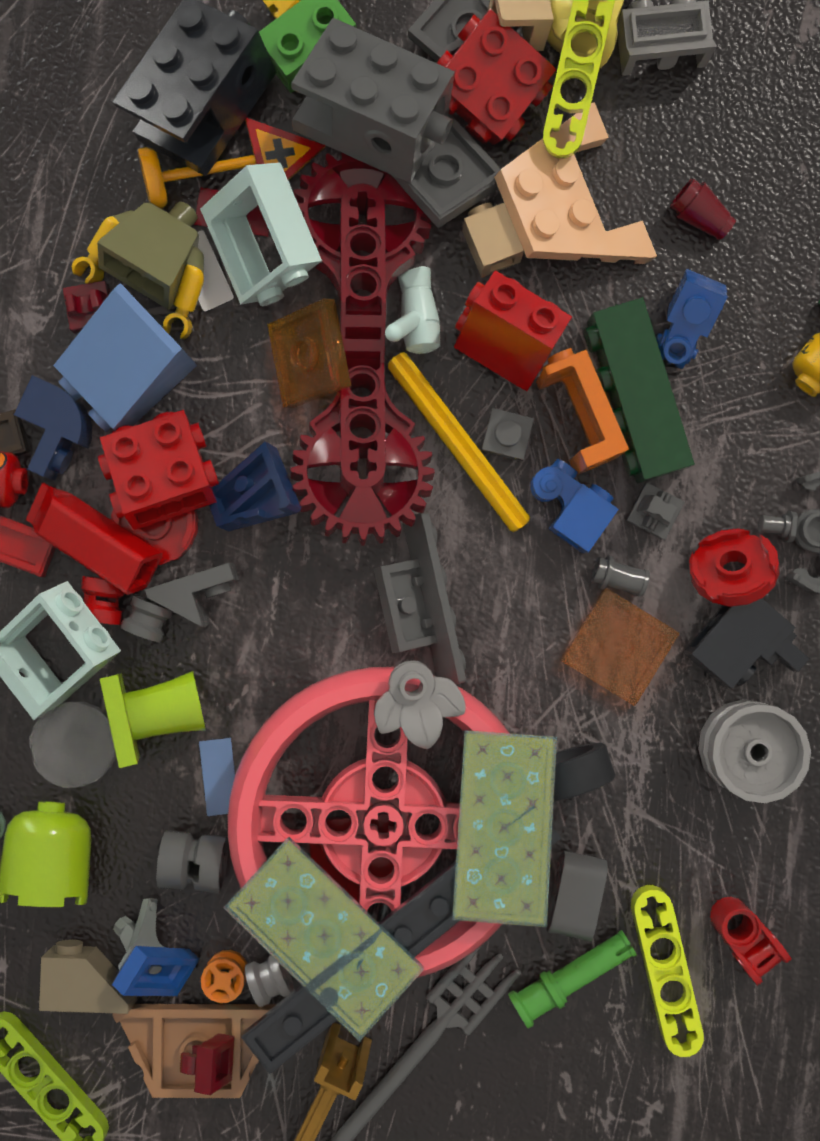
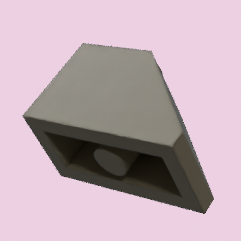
M80 940L59 941L41 957L39 1011L128 1014L136 1003L137 996H123L112 985L119 972L118 969L97 947L83 946V942Z

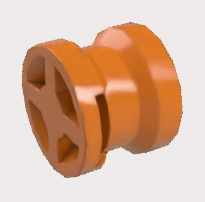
M222 950L211 957L201 976V988L211 1001L229 1003L241 994L246 983L245 965L247 962L245 958L233 950Z

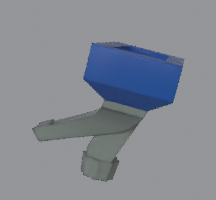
M143 899L137 923L124 916L119 918L114 924L113 930L121 939L126 954L118 965L119 972L112 985L123 996H178L200 960L190 949L166 948L160 944L156 935L157 899Z

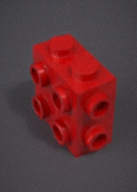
M490 8L481 19L475 14L470 18L457 35L463 41L454 55L446 50L437 61V64L455 71L449 114L453 115L456 112L468 123L466 126L467 131L479 142L486 144L489 141L492 145H495L503 140V138L511 141L526 122L521 115L530 103L537 107L553 87L548 80L557 69L514 29L501 26L498 15Z
M495 270L485 285L478 281L465 302L467 307L455 325V329L459 330L460 334L454 348L527 392L572 316L562 311L553 302L546 301L527 290L515 279L508 278Z
M184 410L164 412L154 417L151 421L136 426H122L111 434L100 437L104 454L98 456V461L107 481L112 479L116 492L109 494L112 507L117 518L125 517L133 530L217 502L212 489L213 486L219 485L211 460L203 462L200 449L207 447L199 423L190 425Z

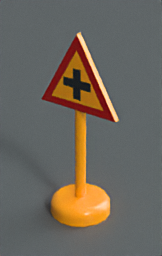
M245 118L254 155L216 161L208 174L241 169L246 165L281 163L289 180L319 154L326 145ZM150 147L138 149L149 203L154 204L160 209H163L167 204L164 182L203 176L189 167L162 171L154 149Z

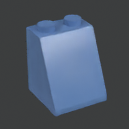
M120 283L112 290L53 366L63 375V378L58 381L59 384L75 400L83 397L93 407L88 412L89 416L107 432L110 428L116 430L122 426H133L184 379L197 364Z

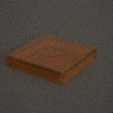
M321 299L267 324L283 408H294L351 386L335 299Z
M605 588L560 661L629 704L636 706L680 633L610 589Z

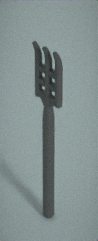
M482 945L470 955L453 964L426 995V1000L430 1004L436 1005L437 1018L424 1029L330 1141H353L436 1044L445 1029L461 1027L462 1032L469 1036L509 990L511 985L521 975V971L516 969L492 990L484 981L503 959L502 954H497L489 960L476 975L466 965L472 960ZM459 974L469 982L464 989L454 982V979ZM446 989L456 996L451 1004L441 997ZM476 990H479L486 997V1000L481 1005L471 997ZM464 1004L474 1012L469 1020L459 1013Z

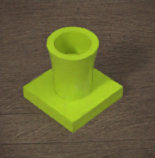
M193 671L170 681L127 693L122 673L100 678L119 768L138 764L140 754L137 740L177 732L206 731Z

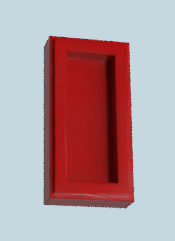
M0 515V562L39 577H45L56 547L35 534L33 527Z

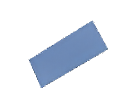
M231 738L199 741L207 816L228 814L230 793L235 778Z

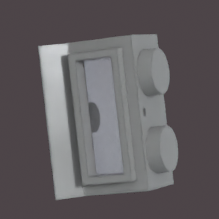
M638 0L629 4L627 9H622L617 23L622 76L631 74L636 61L657 59L658 69L666 70L675 66L679 56L696 54L697 68L706 67L717 48L712 35L709 0L698 2L696 0H672L669 5L653 6L651 0Z

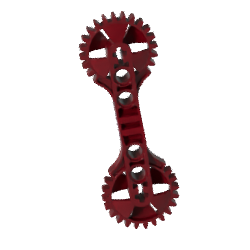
M328 153L325 155V168L313 162L311 164V176L301 175L300 189H294V196L322 259L315 268L329 278L339 295L340 383L334 401L324 412L309 423V431L313 437L301 434L300 446L303 450L293 451V462L300 466L292 467L290 472L291 479L300 481L292 486L297 497H304L299 502L301 506L300 512L314 510L310 517V524L312 526L325 521V536L329 537L336 529L342 531V543L346 544L353 533L358 534L360 545L365 546L367 534H374L378 543L381 544L387 529L394 536H400V521L412 527L416 520L412 511L424 513L427 503L421 497H430L433 486L426 482L433 480L435 469L425 467L431 462L432 452H419L424 446L425 437L418 436L411 439L415 423L402 414L391 402L386 392L384 375L386 295L398 276L414 265L415 253L422 254L425 243L424 239H429L431 220L392 175L344 153L341 155V160L338 161ZM329 203H341L340 224H329L309 219L308 212L310 207ZM385 204L413 209L415 221L399 225H385ZM360 214L365 215L366 225H358ZM363 250L370 253V255L359 256L354 252ZM363 289L372 294L363 297L358 296L354 291ZM364 387L370 390L372 394L367 397H358L352 393V390ZM358 427H364L369 429L373 435L362 439L354 436L351 431ZM359 458H366L367 479L359 478L357 472ZM340 465V482L308 479V468ZM386 466L416 469V480L383 483ZM349 497L350 499L348 500L340 518L336 517V513L338 512L346 498ZM383 508H384L385 511L389 514V516H390L389 518H387V516H386V514H385Z

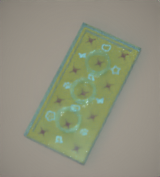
M464 731L452 920L547 927L557 737Z
M290 837L279 846L224 907L359 1042L425 968Z

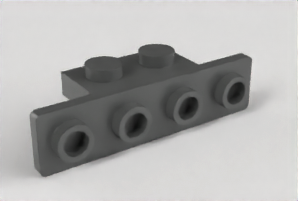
M428 512L415 514L416 520L412 527L403 523L411 560L373 569L392 653H398L430 645L437 677L448 678L456 685L465 683L466 676L464 671L466 669V661L463 652L459 649L455 632L456 616L449 605L446 591L447 576L438 556L436 547L437 531L430 520Z

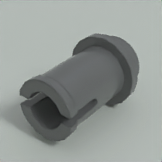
M607 556L605 559L598 557L592 570L591 582L597 583L599 589L604 590L608 586L641 597L646 592L650 572L649 570H641L614 562L612 556Z

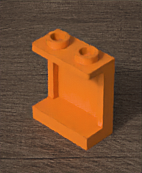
M572 348L547 359L548 364L542 367L543 370L536 381L538 388L541 390L557 382L564 383L590 444V447L580 450L569 460L571 467L579 475L613 461L628 451L627 443L587 350L574 354Z

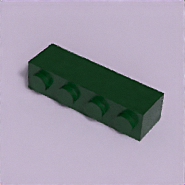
M644 298L593 312L587 321L588 327L584 328V337L589 351L597 353L601 368H598L596 373L605 394L609 393L614 408L612 411L629 448L628 451L622 454L623 464L628 476L634 475L638 484L695 465Z

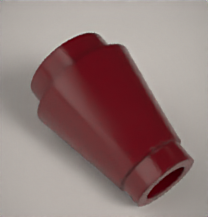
M694 178L689 180L670 205L677 212L675 217L714 236L719 241L728 234L736 223V219L731 216V213L705 181L699 183Z

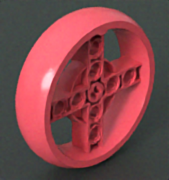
M370 667L350 670L316 682L295 694L281 705L265 721L253 737L235 774L228 808L230 856L242 892L269 864L263 842L291 841L292 843H313L321 845L330 864L342 876L360 885L359 907L365 913L374 903H384L390 907L392 912L400 906L402 886L408 885L426 874L437 862L444 849H459L462 803L446 802L435 780L421 767L407 761L408 738L401 727L399 728V738L391 745H383L375 738L374 733L377 728L374 718L375 705L377 700L389 690V677L394 667ZM415 678L408 680L405 684V690L410 692L417 690L420 686V680ZM458 687L464 697L465 713L460 716L445 717L446 719L461 728L466 734L512 737L501 721L482 702ZM369 702L365 759L349 765L338 773L328 785L322 797L265 795L267 785L279 759L289 745L306 728L338 709L357 703ZM380 767H391L397 772V782L391 788L382 789L374 784L373 774ZM290 808L300 809L304 812L307 823L300 829H290L283 822V812ZM334 810L345 811L351 818V825L344 831L331 829L326 821L329 813ZM378 813H388L389 820L396 822L395 826H388L389 832L379 833L378 826L370 824L372 819L378 820ZM428 813L437 816L440 823L434 833L424 835L416 830L415 824L420 816ZM378 857L388 858L394 865L392 872L386 877L374 876L368 868L372 860ZM475 917L462 918L413 958L421 968L411 979L438 972L470 955L484 944L500 928L505 920Z

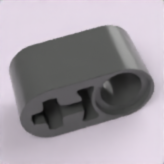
M562 851L547 914L546 931L548 933L589 942L592 941L607 878L608 864L606 859Z

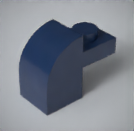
M32 375L14 415L45 429L27 469L43 477L56 480L58 473L63 474L71 462L73 453L70 448L73 442L89 449L92 440V423L86 408L79 400H75L63 389Z

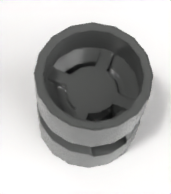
M166 830L161 840L157 861V887L160 889L183 891L190 884L193 885L196 892L221 894L228 861V837L203 834L199 840H194L189 832Z

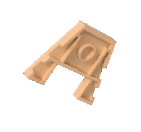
M595 102L591 103L582 144L577 152L601 146L609 138ZM576 113L573 117L581 120L582 113ZM571 118L561 124L558 132L552 131L550 137L556 139V147L565 148L568 141L574 142L576 136L569 134ZM543 138L503 167L494 177L527 258L578 261L583 257L600 258L601 262L616 263L618 260H634L635 264H646L657 257L643 221L605 231L575 155L568 158L552 156L546 150Z

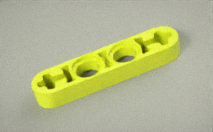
M573 0L543 131L544 146L556 158L573 156L582 144L615 0L599 2L594 22L603 21L602 27L590 21L576 22L577 16L586 19L589 2L588 0ZM581 32L592 34L597 41L596 51L588 57L577 56L571 48L572 39ZM571 78L581 80L586 87V95L578 103L566 102L560 93L562 84ZM555 108H559L567 113H582L581 120L573 116L571 118L569 134L576 136L574 142L568 141L565 148L556 147V139L550 137L552 131L558 132L560 130L563 120V114L554 115Z
M645 885L638 888L633 894L631 911L660 1033L667 1048L674 1055L690 1057L701 1049L704 1042V1033L674 907L669 896L661 888L654 885ZM653 896L658 903H662V906L656 908L658 922L662 927L654 928L649 914L644 910L641 911V908L647 906V898ZM659 938H667L673 943V952L665 960L654 959L650 954L652 943ZM678 981L683 985V994L679 1000L666 1002L661 998L660 991L666 982ZM672 1014H680L687 1030L692 1031L686 1034L687 1041L684 1043H679L676 1037H671L678 1034L677 1023Z

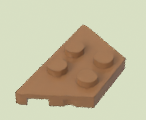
M134 1004L128 1014L113 1013V1018L116 1023H121L130 1042L128 1049L135 1063L143 1070V1080L152 1098H240L256 1064L259 1062L242 1040V1032L277 1004H267L263 1007H259L257 1004ZM218 1033L235 1036L232 1081L212 1095L194 1092L195 1075H187L180 1072L181 1053L187 1052L192 1054V1046L200 1045Z

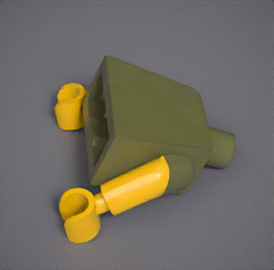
M177 202L169 213L152 203H143L135 211L129 210L107 217L103 220L87 248L89 252L88 257L76 258L71 266L72 272L80 277L85 269L90 266L91 272L86 278L85 284L102 281L105 271L168 310L174 304L177 307L176 311L166 316L163 321V328L167 333H170L173 321L180 318L184 323V330L181 333L180 339H186L190 336L193 328L188 314L195 310L204 283V254L198 249L199 234L192 228L198 219L197 214L191 206L184 202Z

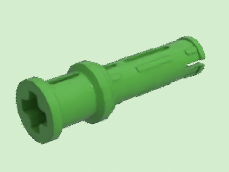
M622 930L618 931L616 935L553 974L550 970L541 972L539 980L518 993L514 990L509 992L508 995L526 1027L529 1029L534 1026L533 1020L554 1007L559 1009L565 1007V1003L568 1002L566 997L630 957L636 956L637 954L634 948L630 946L631 943Z

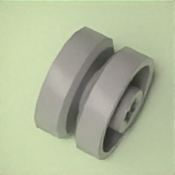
M743 699L727 703L709 716L700 732L698 750L703 768L715 783L745 801L769 803L784 799L800 786L809 771L811 748L807 733L794 716L779 707ZM757 745L755 754L750 753L752 747Z

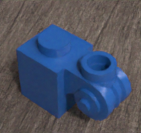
M686 269L668 306L667 321L671 322L670 328L665 329L663 334L658 333L656 337L662 360H666L668 364L673 363L675 367L683 369L685 364H689L691 358L695 359L698 353L696 345L699 336L702 335L708 338L728 298L726 285Z
M556 459L553 465L541 469L533 476L530 483L531 493L536 500L541 502H549L554 498L559 500L561 511L548 530L582 554L588 553L619 509L611 504L614 498L607 491L595 484L588 488L584 484L579 483L575 480L578 472L564 461Z

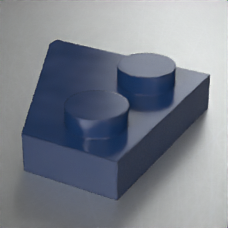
M267 442L261 444L219 482V485L212 488L217 502L209 505L216 526L228 532L296 514L301 510L279 452L275 446Z

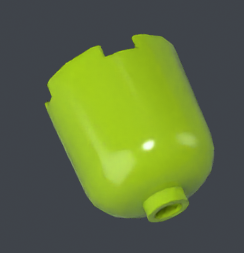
M38 802L37 810L25 811L16 815L7 825L0 863V903L7 902L9 895L18 896L19 906L64 907V898L75 897L76 905H85L88 900L91 830L86 820L78 814L65 812V803Z

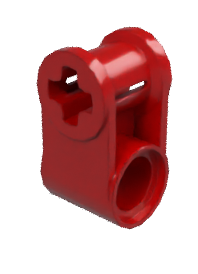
M724 897L713 905L710 913L713 927L732 950L734 958L757 986L762 983L761 977L780 962L788 963L792 960L772 932L764 926L757 915L742 901L734 897ZM737 914H743L740 926L728 930L729 920Z

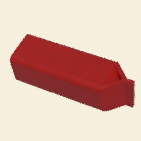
M46 483L41 484L26 517V520L33 525L35 534L126 595L143 590L149 585L163 556V553L73 494L53 488Z

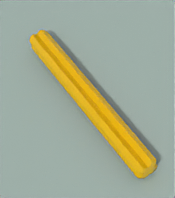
M402 352L393 357L388 362L389 371L509 530L515 532L530 521L528 513L408 354Z

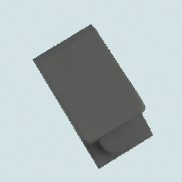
M226 563L145 589L148 599L204 627L209 626L199 593L204 592L207 599L230 592L229 583L239 581L240 579L235 564Z

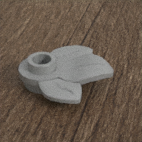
M405 661L396 666L391 672L388 682L389 690L377 700L374 718L381 734L395 731L401 727L411 743L418 747L429 749L440 737L443 727L442 718L463 715L466 706L463 695L452 680L433 676L431 670L419 661ZM413 678L420 680V686L417 690L412 692L405 690V684L408 680Z

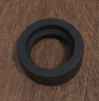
M604 743L584 744L552 753L550 802L576 797L612 782L616 775Z

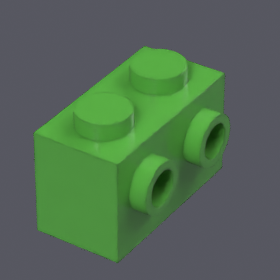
M301 0L259 31L277 72L276 75L290 93L295 91L291 88L293 79L332 18L356 27V23L338 0Z

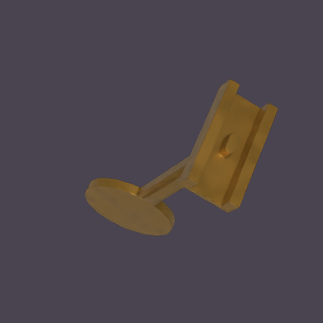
M335 1022L331 1025L325 1038L314 1081L320 1084V1088L294 1141H315L337 1095L342 1094L356 1100L364 1082L372 1043L371 1039L364 1036L360 1046L357 1047L338 1038L341 1025Z

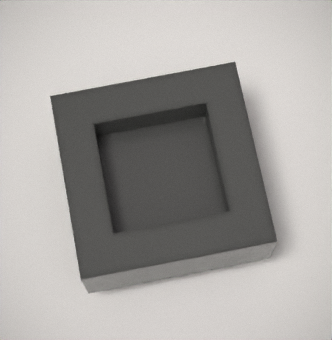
M492 408L481 452L523 461L534 418Z

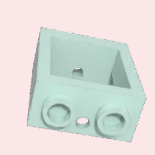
M281 163L246 165L200 208L240 304L259 302L260 306H267L281 300L284 297L282 291L287 287L298 285L309 278L307 272L322 261ZM257 205H259L283 262L271 273L246 218V215Z
M66 581L38 594L0 631V677L32 719L35 720L61 705L120 653L121 650L112 640L108 631L102 627L83 602L81 596ZM48 614L85 661L62 684L25 637Z

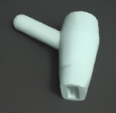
M421 266L407 270L398 276L402 292L401 318L388 325L385 330V336L389 341L397 342L403 338L406 350L416 354L429 353L440 347V320L431 290V269Z

